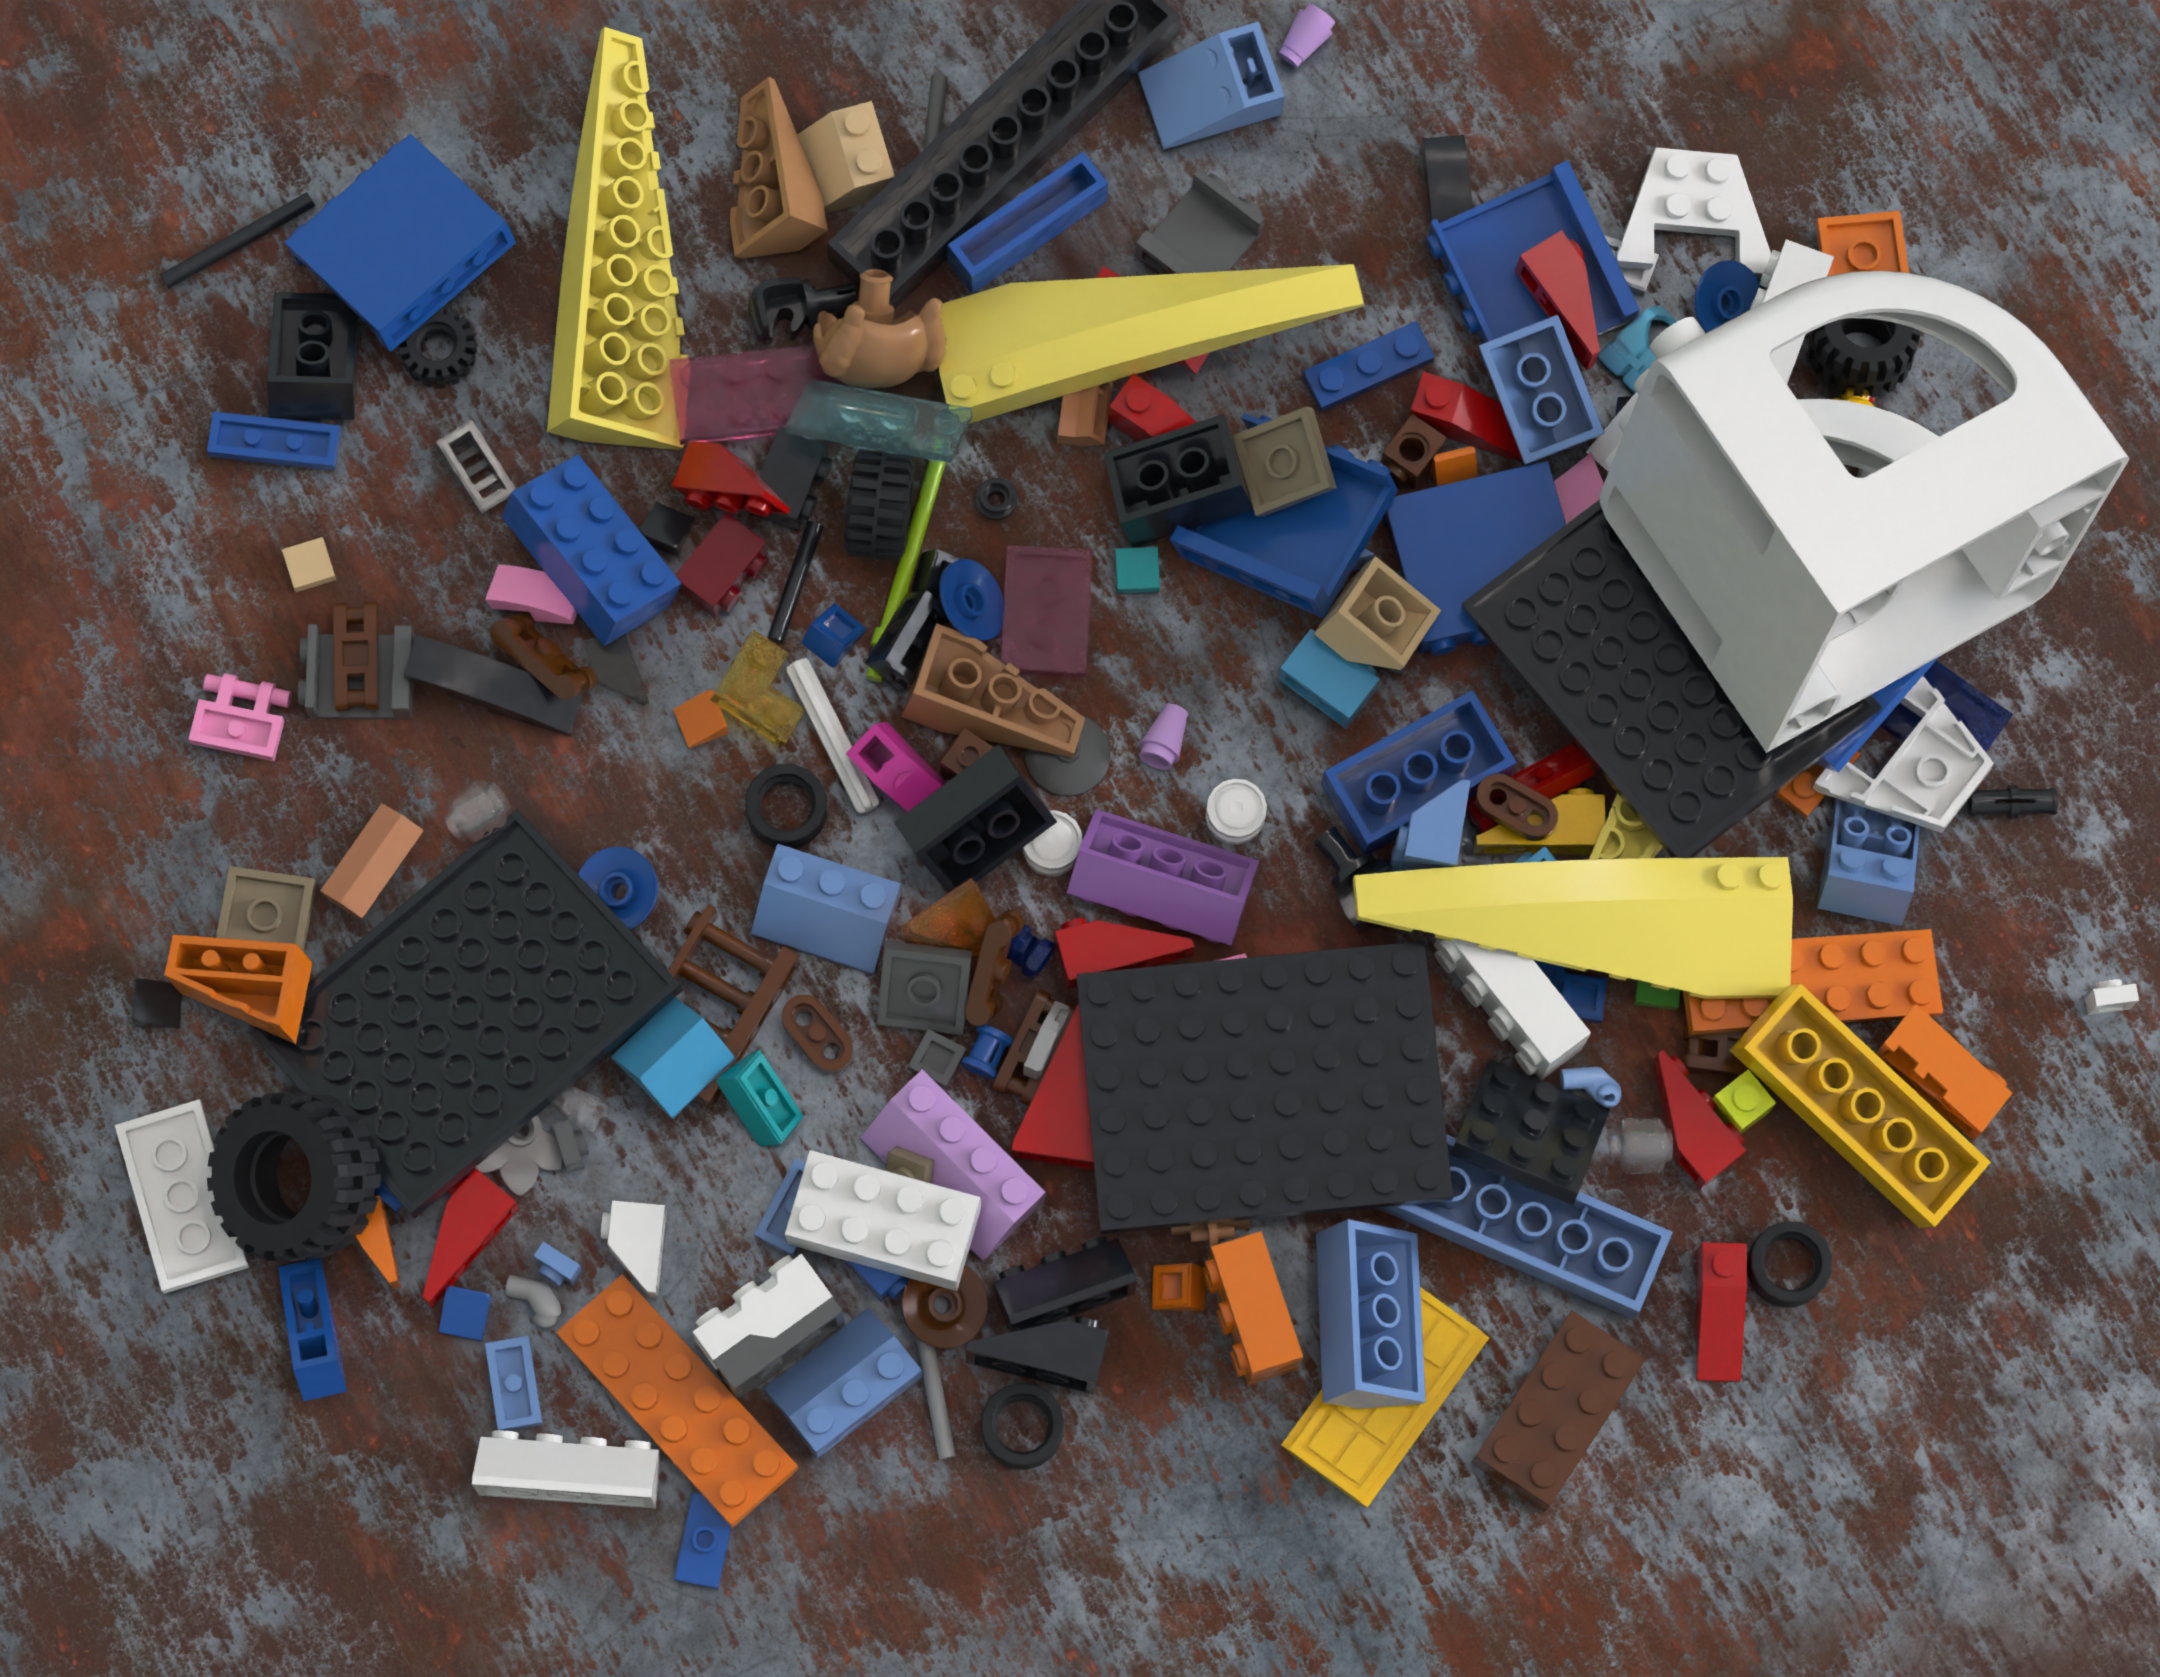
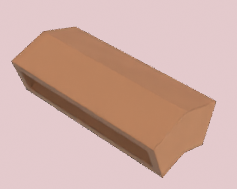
M1113 381L1063 396L1057 443L1081 447L1105 444Z
M381 803L320 892L331 903L342 908L356 919H362L424 830L402 814Z

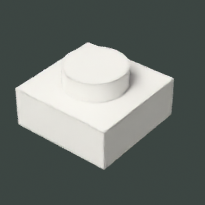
M2120 979L2097 983L2096 989H2093L2085 998L2088 1015L2130 1010L2139 1001L2136 984L2122 985V980Z

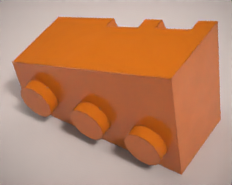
M173 935L164 976L181 994L296 1044L312 961L297 944Z
M1916 1003L1876 1052L1878 1057L1943 1118L1973 1141L1984 1131L2012 1095V1092L2006 1087V1081L1993 1070L1986 1069Z

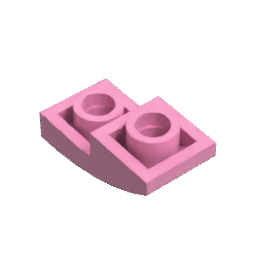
M498 564L485 598L491 609L530 612L535 622L574 624L577 616L575 608L544 571Z

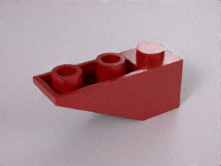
M689 441L671 486L686 497L685 503L703 511H708L709 507H718L732 514H738L739 510H748L762 517H768L770 513H789L790 508L751 467L719 443Z
M1661 1050L1653 1060V1066L1672 1156L1701 1190L1741 1159L1746 1152L1742 1146L1745 1141L1734 1125L1729 1122L1724 1124L1714 1112L1717 1106L1709 1094L1703 1089L1697 1091L1686 1078L1689 1076V1072L1682 1061L1675 1055L1669 1057L1664 1050Z

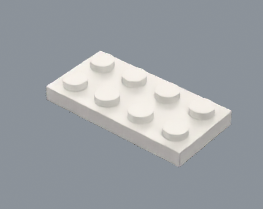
M200 1099L115 1125L161 1291L165 1294L249 1268L245 1251L235 1243L237 1237H228L220 1225L223 1222L222 1217L215 1216L211 1206V1202L215 1200L213 1191H208L207 1178H211L212 1167L207 1165L210 1152H215V1147Z

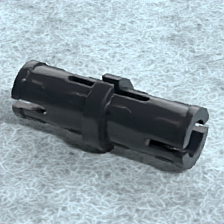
M2007 785L2006 789L1975 790L1967 800L1969 816L2006 815L2008 819H2018L2019 815L2030 814L2056 815L2058 809L2056 788L2019 789L2017 785ZM2014 800H2029V801H2030V803H2011V804H1996V803H1995V801H2014Z

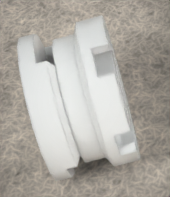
M1231 779L1223 781L1213 789L1208 798L1205 816L1208 829L1216 839L1226 844L1240 845L1250 842L1258 836L1264 825L1267 810L1264 794L1256 785L1247 780Z
M1056 810L1050 812L1057 823L1022 848L1023 857L1028 866L1036 873L1048 877L1061 876L1070 871L1075 865L1082 843V834L1077 822L1068 814Z

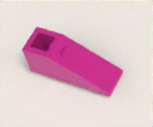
M888 722L875 723L846 753L876 786L907 812L946 783Z

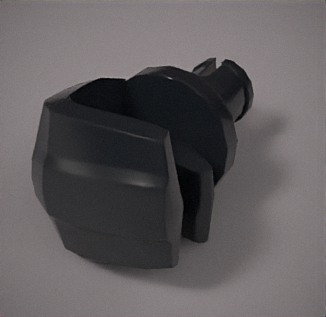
M783 277L762 281L754 288L748 300L749 318L755 337L763 345L773 343L774 330L779 321L784 319L791 321L790 340L794 341L805 324H807L809 330L814 328L820 312L824 310L827 313L844 311L849 305L857 301L855 292H852L854 290L852 282L816 290L811 285L809 279L801 280L800 277Z
M1336 827L1330 828L1315 840L1314 845L1316 848H1319L1337 871L1331 881V886L1335 891H1338L1337 894L1344 913L1359 932L1383 927V925L1356 920L1353 877L1354 875L1388 872L1393 866L1382 859H1375L1371 853L1357 856L1340 835Z

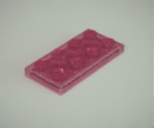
M814 345L670 359L669 361L680 445L688 444L689 441L714 442L776 435L779 426L798 433L848 428L849 420L843 383L823 372Z

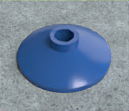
M1732 260L1720 261L1710 266L1701 276L1695 292V312L1698 322L1705 333L1750 310L1758 288H1761L1755 274L1746 265Z
M960 559L949 564L943 571L940 580V598L949 621L963 636L977 638L981 642L994 638L1000 633L1006 615L1004 597L997 581L983 565L974 560Z
M627 847L603 849L591 856L578 873L628 929L636 927L645 920L654 907L658 894L656 872L648 859L633 849ZM621 886H626L627 893L625 897L617 900V889Z

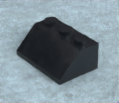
M1224 414L1103 453L1119 522L1133 547L1170 536L1178 525L1189 530L1253 509L1232 433Z
M1106 1236L1098 1237L1083 1243V1251L1068 1256L1064 1250L1041 1258L1042 1265L1025 1271L1024 1265H1019L1000 1272V1280L993 1282V1290L1008 1332L1058 1322L1135 1295L1137 1278L1119 1239L1108 1242Z

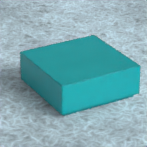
M1158 547L1115 549L1117 594L1160 591Z

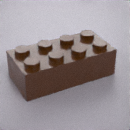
M1571 1310L1471 1463L1545 1512L1564 1486L1646 1359Z

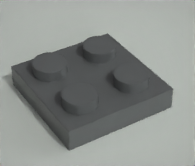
M886 940L877 1025L924 1031L930 1029L934 1032L963 1035L973 951Z

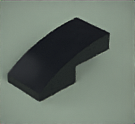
M1464 135L1422 138L1430 222L1434 219H1437L1438 222H1443L1472 209L1471 184Z

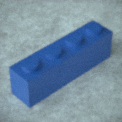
M1084 151L949 243L947 245L948 264L973 294L1105 203L1108 195V182Z

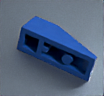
M322 1258L278 1267L293 1371L303 1401L347 1392L342 1356Z

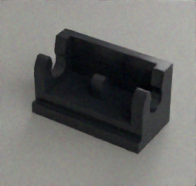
M927 590L906 594L865 664L898 690H905L908 684L912 685L916 679L913 672L923 657L936 623L944 625L945 622L949 623L942 604L933 598L932 594Z

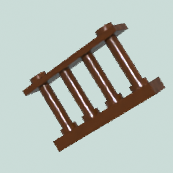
M708 903L703 913L696 911L689 920L684 931L688 938L669 967L668 972L678 982L681 977H684L737 1007V1013L741 1015L733 1030L729 1027L723 1030L704 1019L735 1056V1060L695 1097L696 1103L711 1111L722 1093L716 1080L721 1074L743 1059L800 963L799 955L785 946L782 947L778 956L772 953L767 956L714 926L713 924L718 918L716 907ZM706 940L760 971L759 976L764 979L754 993L749 990L745 993L691 962L702 942ZM638 1028L620 1045L622 1046L623 1044H625L640 1028Z

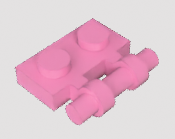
M224 673L223 677L207 674L203 690L218 693L216 702L198 700L188 739L190 744L275 761L285 721L283 716L269 714L272 705L288 708L292 692L276 688L275 683L262 681L259 685L240 681L238 676ZM235 697L256 702L254 709L249 710L231 706L232 701Z

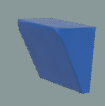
M834 603L810 624L802 643L830 667H835L866 633L867 628Z
M447 1286L439 1333L482 1342L492 1302L490 1294Z

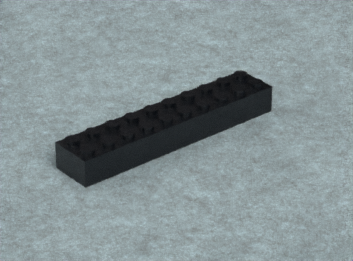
M1079 0L827 243L828 260L859 289L861 280L859 275L871 269L887 272L893 277L889 304L895 310L947 259V245L996 212L1178 35L1180 15L1164 0Z

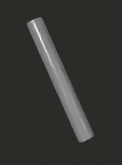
M915 1337L939 1460L952 1459L956 1457L936 1350L935 1347L929 1346Z

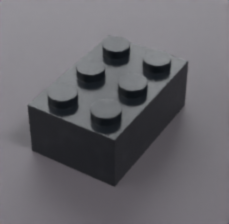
M998 744L894 823L916 856L952 899H955L1057 823V821L1035 789Z

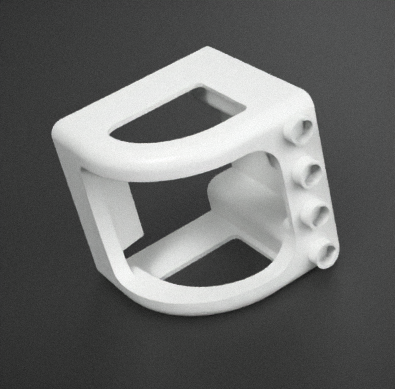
M1860 271L1826 276L1803 283L1771 298L1708 333L1704 332L1694 317L1679 320L1662 331L1650 345V350L1657 360L1653 361L1650 368L1643 372L1634 383V388L1639 394L1636 404L1619 421L1618 425L1624 434L1619 446L1605 459V465L1609 472L1599 499L1608 523L1767 753L2026 609L2045 596L2053 588L2128 463L2129 457L2046 344L2026 325L2006 310L1978 294L1932 277L1905 272ZM1864 318L1890 321L1920 330L1953 346L1988 372L2011 397L1939 437L1911 420L1870 405L1832 399L1797 400L1771 363L1770 354L1808 332L1840 319ZM1844 465L1861 468L1872 472V474L1864 478H1857L1852 476Z

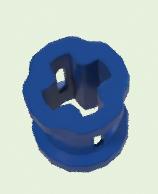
M984 1024L977 1027L976 1032L979 1035L969 1056L963 1057L961 1064L965 1069L989 1080H995L998 1075L996 1068L1006 1047H1011L1014 1040L1006 1033Z

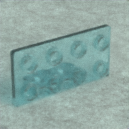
M812 379L806 384L787 422V433L800 435L807 439L839 442L851 447L861 446L883 450L889 454L916 456L933 462H952L972 419V409Z

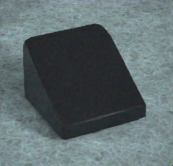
M656 502L639 531L652 547L678 557L695 522V518Z
M938 549L923 552L919 559L912 591L927 590L932 594L933 598L941 600L940 580L943 571L949 564L960 559Z
M136 978L132 1021L135 1026L180 1029L182 994L172 983Z

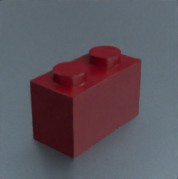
M726 512L675 574L682 583L678 591L715 619L723 609L729 612L739 601L743 593L740 588L749 577L756 579L768 564L769 559L766 557L768 555L767 542Z

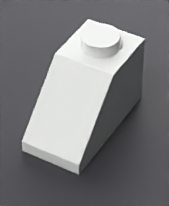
M612 1201L611 1213L603 1212L601 1238L608 1239L607 1244L610 1252L648 1298L658 1299L667 1217L665 1205Z

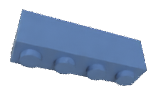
M1349 1219L1316 1233L1323 1403L1356 1409L1425 1403L1417 1233Z

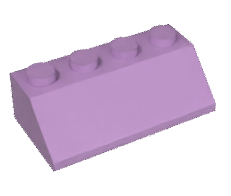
M923 1069L888 1102L860 1137V1140L885 1165H887L889 1151L896 1146L934 1160L932 1184L981 1198V1211L970 1250L982 1262L1045 1202L1046 1192Z

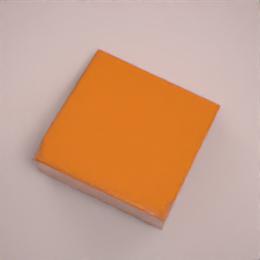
M1469 446L1434 455L1430 467L1434 486H1442L1478 477L1475 448Z
M713 689L704 691L673 709L688 749L729 734L726 721Z
M1193 1263L1153 1265L1152 1309L1204 1311L1206 1307V1283L1202 1271L1204 1267Z

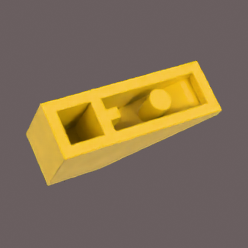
M1587 788L1571 789L1568 791V794H1561L1551 799L1558 811V821L1554 832L1548 838L1541 841H1530L1504 826L1498 825L1476 836L1473 844V855H1524L1529 851L1534 855L1544 847L1552 855H1591L1605 824V795L1594 794L1592 789ZM1530 815L1527 818L1532 826H1540L1543 823L1542 818L1538 815Z

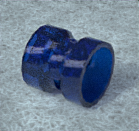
M1024 923L1022 931L1011 940L1007 959L1021 967L1022 974L1034 980L1047 964L1057 944L1046 937L1038 938L1032 934L1031 927Z

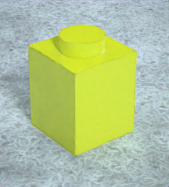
M1749 1069L1713 1097V1101L1717 1106L1714 1112L1724 1124L1729 1122L1734 1125L1740 1134L1766 1116L1776 1104Z

